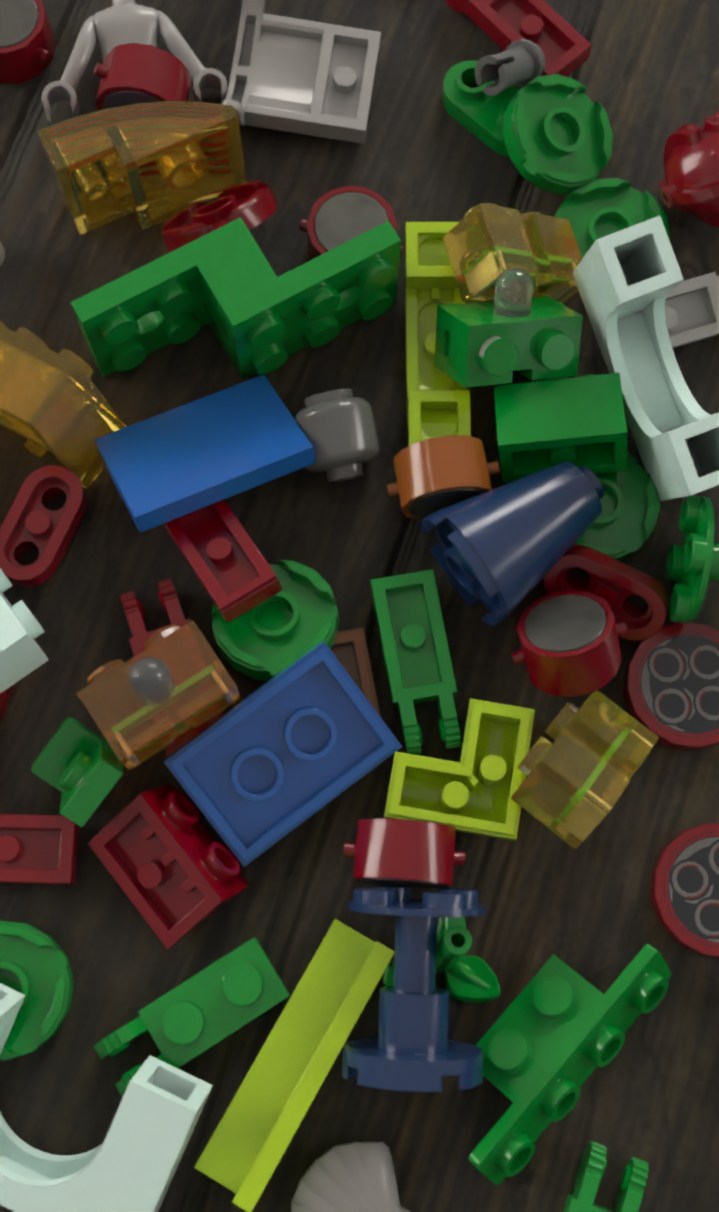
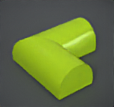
M470 698L460 762L395 751L384 819L433 822L455 827L458 832L516 841L526 777L519 769L523 765L527 767L535 709Z

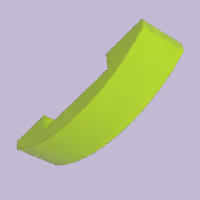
M406 222L405 360L408 446L435 437L449 435L471 436L470 390L463 387L434 365L437 305L465 303L467 279L465 222Z

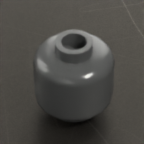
M347 388L322 392L305 398L306 408L299 411L294 419L312 444L316 463L304 468L314 473L326 472L328 483H336L364 476L362 464L374 460L380 453V444L370 403L363 398L354 397L352 389Z

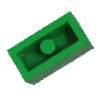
M620 372L601 375L586 374L573 378L537 382L523 381L516 384L494 386L497 441L503 483L516 481L565 461L574 464L578 468L584 465L594 474L627 471V426Z

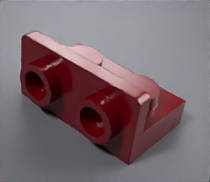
M170 784L139 794L88 842V845L167 950L180 943L220 906L238 896L249 886L247 880L240 873V865L235 855L226 846L216 842L199 820V811L193 801Z

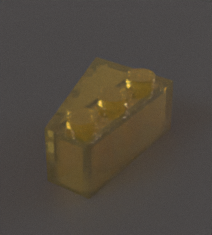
M0 320V424L28 439L24 447L39 458H42L47 451L52 452L65 468L76 474L82 486L88 489L105 467L99 456L94 439L125 428V424L91 381L90 377L93 374V370L81 357L68 349H62L58 354L50 350L38 336L28 329L19 327L14 332L8 329Z

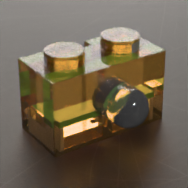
M194 620L181 628L178 624L174 623L158 630L144 643L146 650L125 663L121 659H116L104 664L88 677L87 682L89 686L77 692L119 761L129 771L174 743L176 737L192 727L197 728L241 699L236 684Z

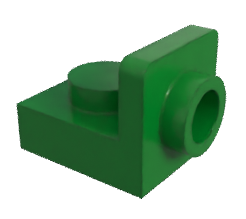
M69 717L64 720L33 761L32 772L62 792L60 814L83 827L123 775L122 751L76 719Z

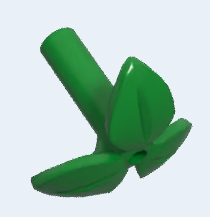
M437 917L436 974L443 973L450 997L466 1003H484L498 998L501 994V987L493 969L479 956L464 955L472 945V936L466 929L465 917ZM394 956L384 971L383 983L386 986H394Z

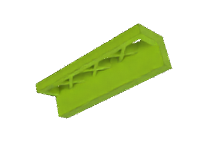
M337 919L333 921L194 1167L234 1192L236 1195L232 1203L246 1212H252L395 953L392 949L378 941H372Z

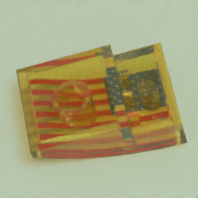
M192 101L138 103L84 114L37 131L60 197L80 235L131 212L134 213L139 225L144 230L171 218L174 214L192 203L209 201L218 197V194L222 193L223 189L246 182L238 115L231 105Z

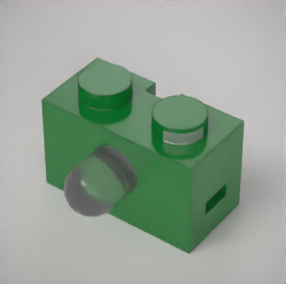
M509 268L503 271L496 281L495 299L493 301L437 305L434 365L465 388L512 383L513 371H518L531 381L577 376L583 315L548 296L533 297V281L531 276L523 269Z

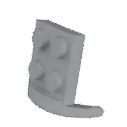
M243 0L226 98L222 101L224 121L240 126H254L364 144L381 32L264 13L265 0Z

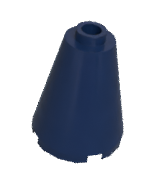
M565 461L435 511L422 519L421 529L424 535L434 528L439 543L430 548V551L445 577L461 599L469 607L480 601L490 611L481 619L489 625L496 626L516 609L601 515L602 505L600 499L604 497V490L599 479L588 467L582 465L578 468L574 464Z

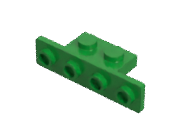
M646 944L605 994L553 954L475 1045L482 1048L483 1051L482 1075L513 1103L468 1158L495 1185H499L506 1176L512 1177L518 1174L529 1163L535 1152L536 1146L534 1142L552 1121H560L571 1112L580 1097V1087L597 1066L604 1067L617 1056L625 1041L624 1033L641 1013H650L660 1004L667 992L668 980L672 973L657 949L650 944Z

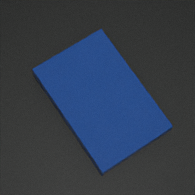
M265 375L258 376L94 439L99 456L140 533L316 463L312 444Z
M322 640L166 757L164 763L245 867L389 758L395 751L402 748V745Z

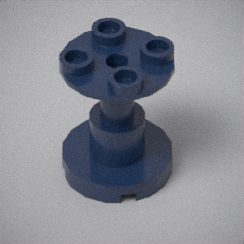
M371 885V888L354 889L353 900L347 902V910L396 916L394 986L380 988L378 1037L355 1039L344 1044L342 1077L348 1081V1079L355 1078L357 1075L358 1085L408 1092H443V1076L459 1075V1090L473 1088L482 1084V1048L469 1043L448 1040L449 990L435 987L437 917L486 915L485 905L478 904V890L438 888L437 892H423V899H411L412 887Z

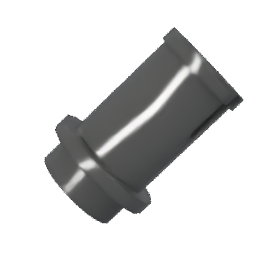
M520 39L513 41L507 46L505 51L495 55L484 56L478 61L475 67L476 83L478 86H482L490 81H495V83L487 85L483 89L485 94L491 96L500 94L502 91L514 86L523 88L529 82L542 75L545 68L544 53L537 44L530 40Z

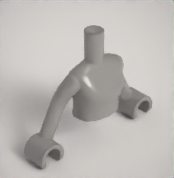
M112 0L113 6L96 12L84 22L60 81L50 82L42 91L41 98L49 121L53 122L51 112L53 104L60 100L71 104L74 120L79 117L80 109L75 91L95 48L96 40L101 50L104 65L106 56L115 46L139 43L158 48L160 35L171 53L182 61L190 72V78L193 80V100L195 106H201V91L206 88L218 90L221 95L222 105V101L225 100L227 94V80L220 71L213 68H205L166 14L151 7L135 4V0Z

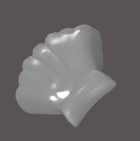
M356 1141L334 1145L318 1157L300 1179L291 1200V1212H411L400 1206L392 1156L389 1147L384 1142Z

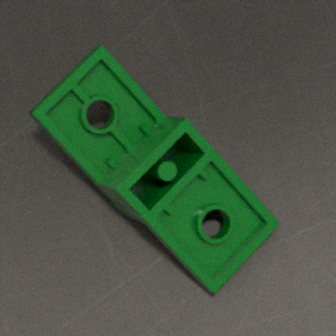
M240 217L70 303L92 358L103 377L114 371L123 372L131 370L141 364L148 354L169 343L180 344L194 337L201 327L209 324L241 379L244 380L255 373L264 375L277 370L287 361L290 355L309 345L311 347H320L329 343L340 333L342 328L361 318L367 321L384 314L392 306L393 302L397 300L401 239L390 222L386 221L277 277Z

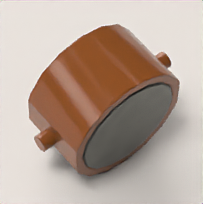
M468 435L435 437L414 443L402 449L394 456L393 463L397 482L387 484L389 496L399 495L401 509L406 517L422 520L435 511L492 490L490 475L500 473L498 461L487 463L483 441L479 438Z

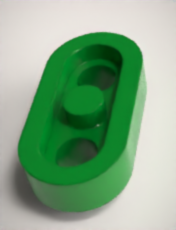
M469 60L457 63L448 70L444 78L442 91L444 109L453 119L494 152L509 157L502 135L504 112L513 95L519 89L514 86L502 91L500 94L487 95L483 92V89L487 85L495 83V81H490L482 86L477 85L475 67L478 61ZM466 84H472L478 87L470 88L467 87Z

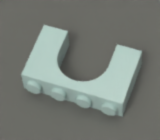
M657 216L597 239L572 274L609 374L620 372L626 420L647 475L650 473L658 491L659 501L691 496L719 485V412L711 415L700 407L690 392L674 355L667 328L665 302L668 293L681 283L684 278L661 216Z
M1 983L0 1055L25 997L24 994ZM149 1055L130 1080L104 1142L90 1151L75 1155L50 1154L28 1145L12 1131L0 1112V1205L13 1212H158L213 1085Z

